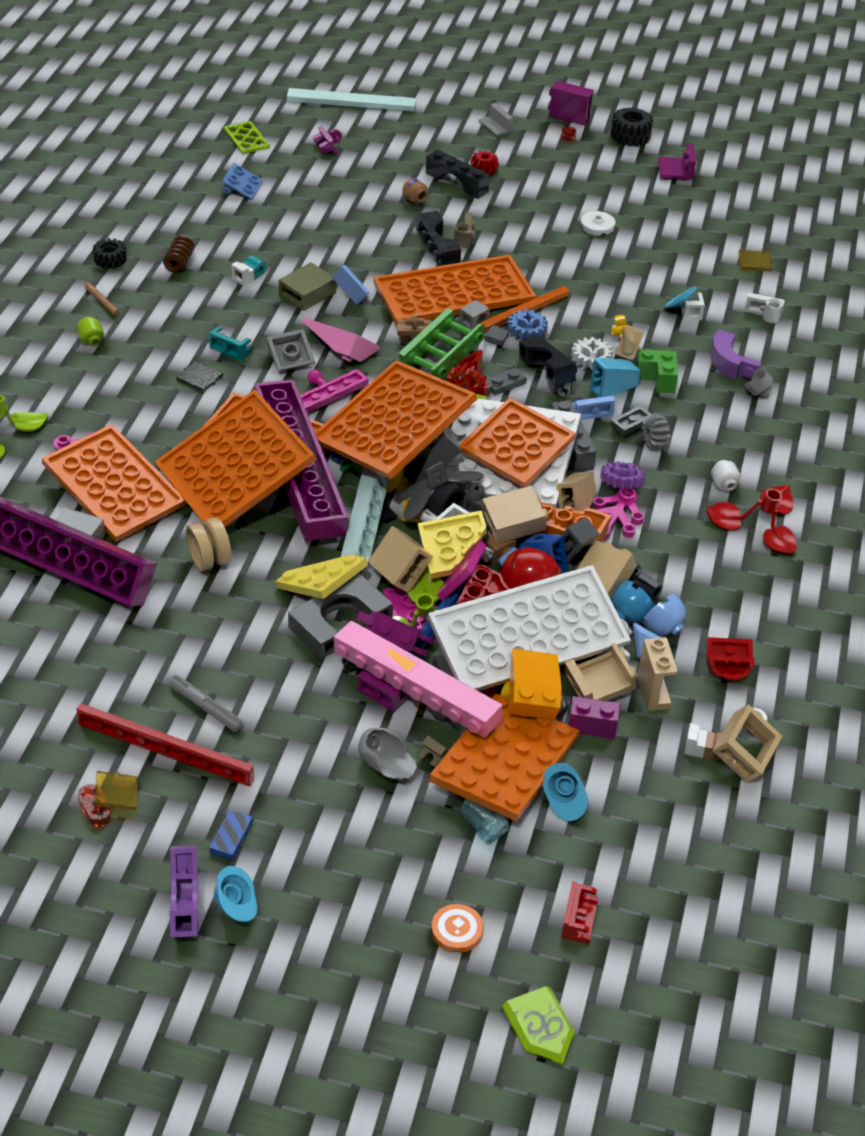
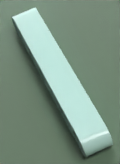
M365 467L360 478L341 557L353 554L366 558L368 562L371 558L389 479Z

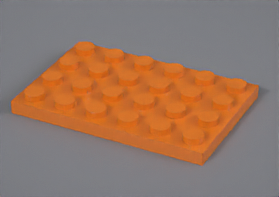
M112 424L42 458L43 466L90 515L104 519L105 531L115 542L186 505V500Z
M495 693L491 699L502 704V721L486 738L471 732L467 728L431 772L429 782L517 822L543 787L545 780L543 774L546 769L553 764L561 762L577 740L580 730L558 720L508 714L509 700Z

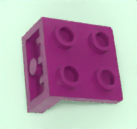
M687 143L686 150H683L682 158L658 157L660 177L665 179H693L696 166L694 144Z

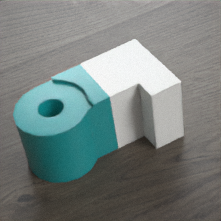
M254 255L250 256L243 263L235 262L232 264V280L245 286L264 274L267 263Z

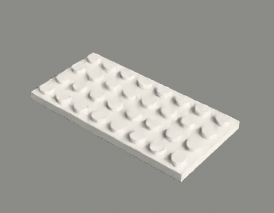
M593 565L430 612L427 617L455 679L477 691L510 681L512 648L557 654L559 666L571 659L578 661L610 651L611 644L616 643L619 648L629 645L631 641Z

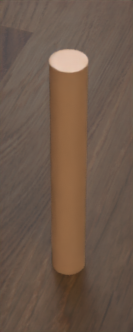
M90 282L85 284V288L113 316L119 315L120 311Z

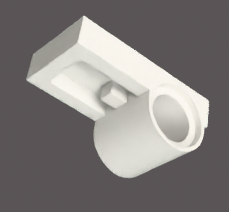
M748 292L744 312L763 315V319L766 322L776 323L781 318L785 300Z

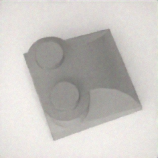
M304 329L266 338L268 353L273 358L278 372L315 364Z

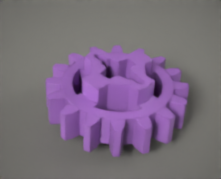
M617 461L613 464L607 463V466L603 465L600 478H602V482H606V485H611L615 489H624L625 487L632 489L633 487L639 488V486H643L646 473H644V469H639L640 467L635 466L633 463Z

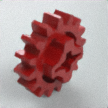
M458 364L456 368L453 367L446 377L447 382L475 394L485 396L488 391L487 386L489 382L485 381L487 376H481L482 370L476 371L474 365L468 368V365L465 364L462 368Z

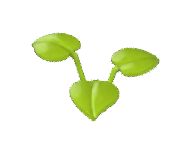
M0 395V418L5 413L9 422L14 423L16 429L35 431L41 428L47 420L48 413L17 412L10 415L8 406H5V398ZM0 444L1 459L5 454V448Z
M427 566L408 593L410 600L416 603L417 608L411 624L409 625L408 621L403 617L394 616L392 618L414 627L418 616L427 618L428 613L437 611L434 602L440 600L437 593L443 585L442 579L440 577L430 579Z

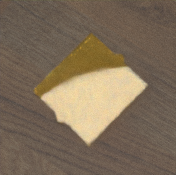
M738 251V262H740L741 270L772 272L771 264L773 260L770 258V252Z
M97 771L95 805L113 807L115 810L118 808L136 810L137 776L119 774V772Z

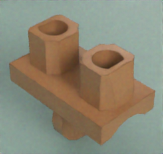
M413 313V318L397 319V335H399L400 341H410V336L420 334L431 323V320L417 318V313Z

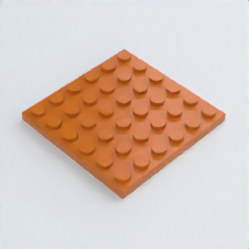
M395 360L321 426L315 434L321 446L391 480L462 413L470 408L478 398L474 392Z
M254 389L157 459L155 463L203 523L206 519L218 517L223 526L226 527L316 461L317 458Z

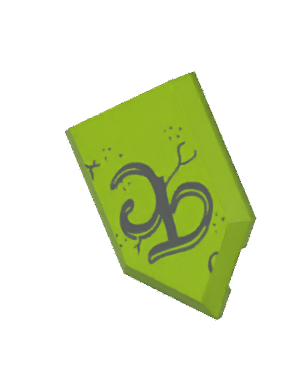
M545 986L507 1000L502 1005V1009L524 1051L534 1056L540 1055L551 1059L553 1063L563 1066L575 1031L551 988Z

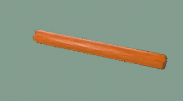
M566 286L559 287L481 322L483 330L487 332L492 325L499 327L508 323V317L511 316L512 312L517 314V310L524 312V309L535 311L569 295V289Z

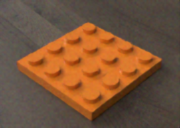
M509 397L459 445L462 449L461 453L524 488L576 439V433Z

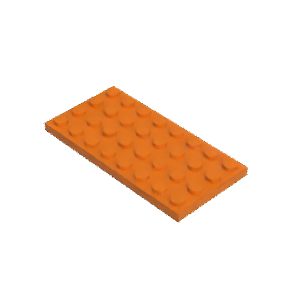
M511 255L376 276L373 279V283L396 326L397 319L413 318V313H417V318L432 320L436 319L446 308L453 310L454 316L460 315V308L475 300H478L488 307L489 310L523 304L536 298L534 291Z

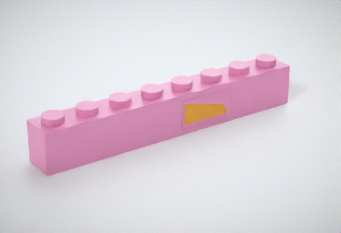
M350 621L334 636V652L338 656L351 661L357 667L365 669L376 678L386 681L394 688L407 693L413 699L421 701L432 710L442 713L453 722L468 728L471 732L486 738L502 721V704L359 624Z

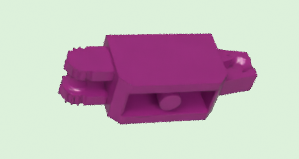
M372 610L371 614L368 615L358 611L355 618L366 624L364 628L406 651H413L424 657H428L429 653L425 649L414 646L417 638L427 644H434L435 642L434 639L420 633V630L381 612Z

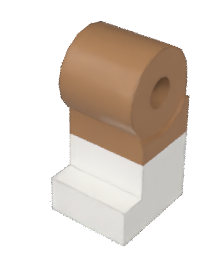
M690 723L684 754L722 761L712 751L722 732L712 733L699 730L700 725Z

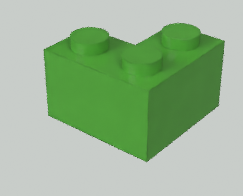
M638 349L635 366L641 370L639 379L655 380V389L658 393L675 394L678 380L676 351Z

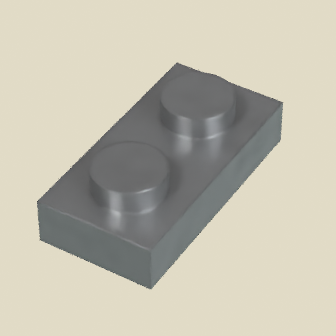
M638 406L612 419L610 426L622 436H626L641 428L643 420L652 414L642 406Z

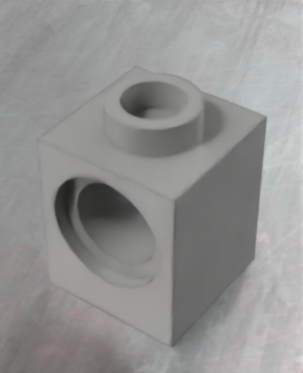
M478 300L460 308L459 324L471 330L482 321L489 319V308Z

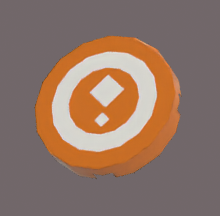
M447 905L439 909L433 917L431 924L432 937L437 945L446 951L468 952L474 949L482 939L484 930L482 918L476 910L467 905Z

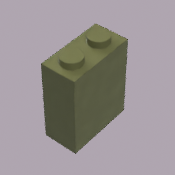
M310 262L278 280L279 295L305 311L336 294V282L331 278V274Z

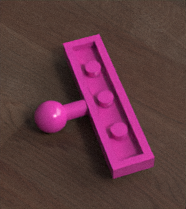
M355 369L332 381L326 382L319 370H311L307 375L308 382L312 385H319V387L301 394L300 397L308 414L369 385V378L358 369Z

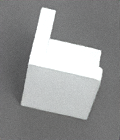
M697 293L696 301H685L684 308L681 309L684 320H702L705 307L702 293Z

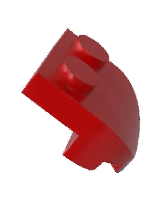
M707 637L706 665L710 673L724 680L735 681L746 678L755 662V658H753V640Z

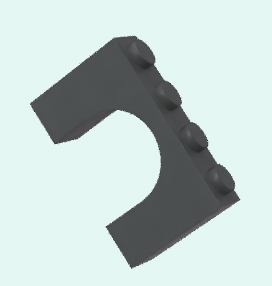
M359 573L325 599L313 597L306 603L289 611L288 628L320 659H323L334 652V636L338 633L324 619L327 614L336 610H350L357 614L358 611H362L370 615L373 610L392 617L393 603Z

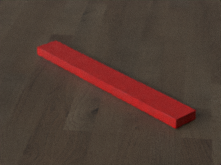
M82 703L76 709L78 723L83 727L251 787L254 782V765Z

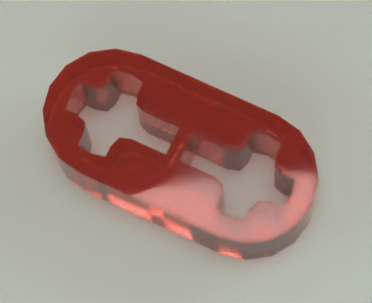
M92 784L81 787L78 791V800L89 823L94 827H104L111 821L110 807L100 789ZM86 796L94 797V801L91 802L89 797ZM95 810H98L103 816L99 817L98 814H95Z

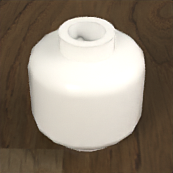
M721 460L711 470L712 479L719 490L731 491L740 483V473L732 461Z

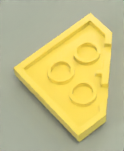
M482 510L418 523L423 548L433 556L427 565L430 579L453 575L487 533Z
M352 554L286 571L275 582L278 589L325 599L367 567L368 564L366 558Z

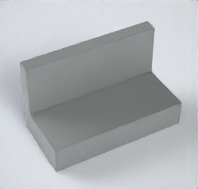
M494 103L490 104V116L479 119V123L495 137L512 133L514 118L498 104Z

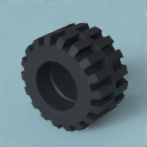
M639 108L619 109L613 113L610 135L613 140L623 145H644L651 138L653 117L650 113Z

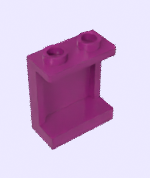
M363 670L358 675L357 691L394 713L411 697L407 693L394 688L386 681L376 678L372 673Z

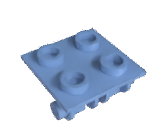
M233 163L222 180L225 183L223 191L226 194H230L235 189L252 200L263 180Z

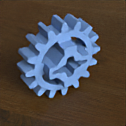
M524 309V312L517 310V314L512 312L511 316L508 317L507 329H509L510 334L514 333L515 338L520 336L521 340H523L524 338L527 339L535 336L544 337V333H547L548 320H546V316H541V312L534 313V310L528 311L527 309Z

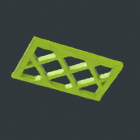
M251 121L224 126V130L243 154L270 148L269 143ZM240 131L247 132L246 135L239 133ZM236 137H238V138H243V139H242V141H239V140L236 139ZM247 140H252V141H254V142H253V144H252V143H248V142H246V141H247Z

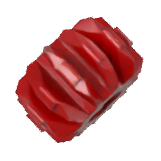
M479 151V153H474L471 157L470 165L481 169L485 173L494 175L499 167L497 155L492 152Z

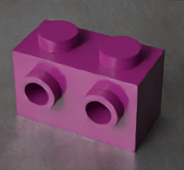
M573 696L569 725L580 730L579 734L615 739L620 703Z

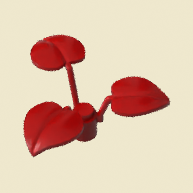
M790 485L776 486L764 490L760 494L757 503L742 516H740V510L734 504L728 502L716 503L706 508L709 518L715 525L724 530L731 531L739 529L741 526L740 520H744L756 508L761 506L765 513H772L771 529H766L763 533V541L766 546L776 552L787 554L795 553L797 549V542L793 532L786 526H775L776 513L788 514L794 507Z

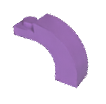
M718 329L714 335L710 353L713 365L719 372L731 379L736 380L740 376L752 380L754 371L761 368L762 362L737 354L733 350L736 334Z
M197 845L171 846L170 937L197 936L199 923Z

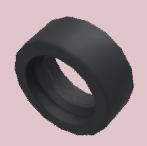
M445 482L433 491L429 499L428 510L439 516L453 503L463 508V500L466 495L465 490L452 482Z

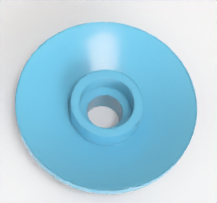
M694 286L669 301L664 307L673 308L680 306L681 309L684 308L685 301H689L697 287Z

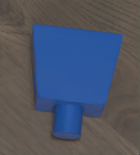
M539 533L520 545V550L529 547L549 554L556 560L557 566L561 567L562 574L568 572L564 535Z

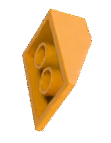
M512 648L508 714L555 720L561 708V678L558 655Z

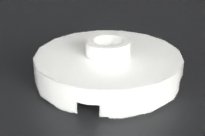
M591 211L582 216L580 225L585 232L601 236V233L608 235L613 232L616 222L608 213Z

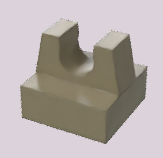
M427 736L422 743L424 747L419 757L426 761L429 756L433 755L434 758L430 764L436 767L449 750Z

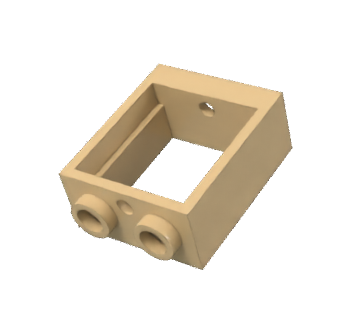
M748 704L733 713L712 751L747 783L763 774L782 735ZM743 725L763 743L756 759L735 740Z

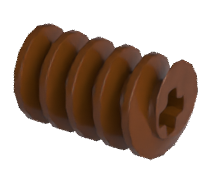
M186 236L175 237L163 258L164 267L170 272L184 270L195 250L194 242Z

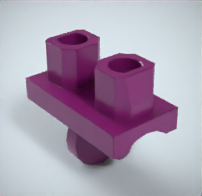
M322 125L318 127L319 133L312 136L317 147H320L324 155L331 151L334 155L339 153L334 144L340 142L342 138L341 132L334 129L328 133Z

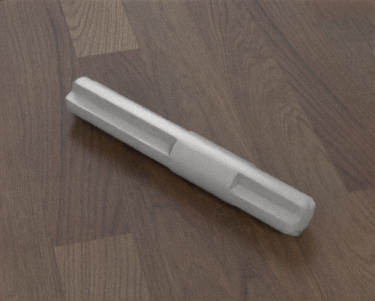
M174 675L169 680L171 688L234 732L242 728V719L180 676Z

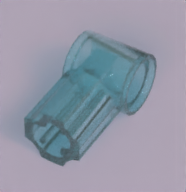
M467 799L459 808V814L476 828L479 838L488 845L509 830L508 821L503 815L497 812L492 813L486 807Z

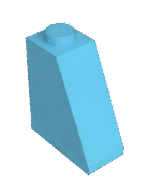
M595 358L590 390L597 397L616 395L638 386L641 370L630 360Z

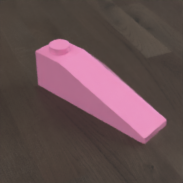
M304 317L302 319L335 352L342 355L341 359L352 363L353 360L361 362L380 348L377 344L358 334Z

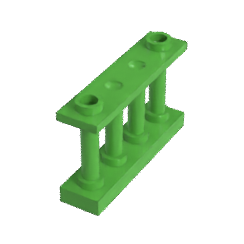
M446 308L398 353L400 362L409 366L416 363L430 370L433 376L443 379L453 367L485 338L483 324L479 323L471 330L456 323L453 310ZM453 329L466 336L461 341H458L445 334ZM440 340L453 346V348L447 353L433 345ZM429 352L441 358V360L433 364L421 358V356Z

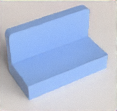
M343 265L331 277L356 305L370 293L346 265Z
M612 395L577 400L572 404L576 412L581 414V420L613 416L615 399Z

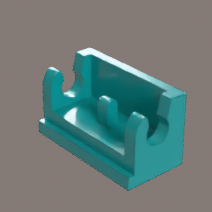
M217 326L213 331L208 332L209 348L241 361L253 351V346H247L251 339L246 338L240 342L232 337H228L223 333H219L223 327Z

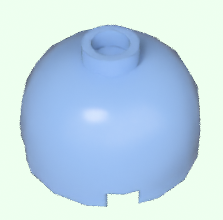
M673 593L666 597L669 600L668 602L662 603L660 601L645 615V621L641 622L647 630L658 636H667L671 633L675 636L684 628L682 623L686 619V608L681 599Z

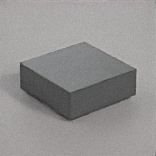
M492 325L485 334L484 341L502 346L509 336V330Z

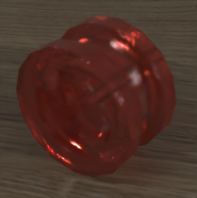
M564 127L561 135L562 140L574 141L576 139V129Z

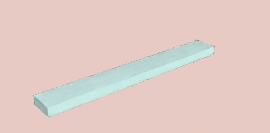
M289 88L287 93L288 102L414 112L416 98L295 88Z

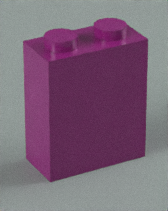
M557 81L554 86H551L549 96H551V100L548 103L549 117L585 126L591 116L594 90Z

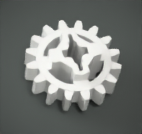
M585 337L583 341L577 340V343L573 344L572 360L577 361V365L583 364V368L588 366L593 370L595 358L612 359V346H607L608 342L602 343L600 338L596 340L594 337H591L588 340Z

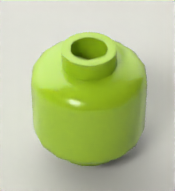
M84 317L77 324L76 331L84 345H98L104 338L103 328L96 318Z

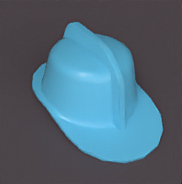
M557 763L551 765L543 774V777H545L543 789L556 816L562 820H578L584 815L588 806V797L581 778L575 769L568 764Z
M236 866L225 867L217 876L214 900L218 907L224 910L232 919L240 922H249L257 914L253 881L242 868Z

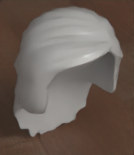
M370 728L361 735L358 751L368 767L375 769L388 779L402 780L413 777L414 771L417 769V761L407 752L399 736L386 728Z

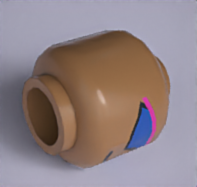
M412 178L404 184L402 194L413 204H419L427 198L428 188L418 179Z

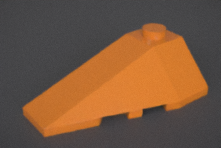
M541 503L542 509L545 508L547 510L549 520L546 521V530L540 533L562 535L567 527L587 518L599 532L596 540L603 543L612 515L591 508H585V511L572 510V506H565V509L553 508L551 504Z

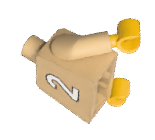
M617 315L615 316L616 325H612L611 328L612 336L619 335V345L614 359L630 360L633 363L645 331L627 325L625 316Z

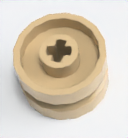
M218 517L206 519L203 526L198 522L186 525L185 536L191 558L199 571L211 569L214 562L219 566L231 562L232 552L225 527Z

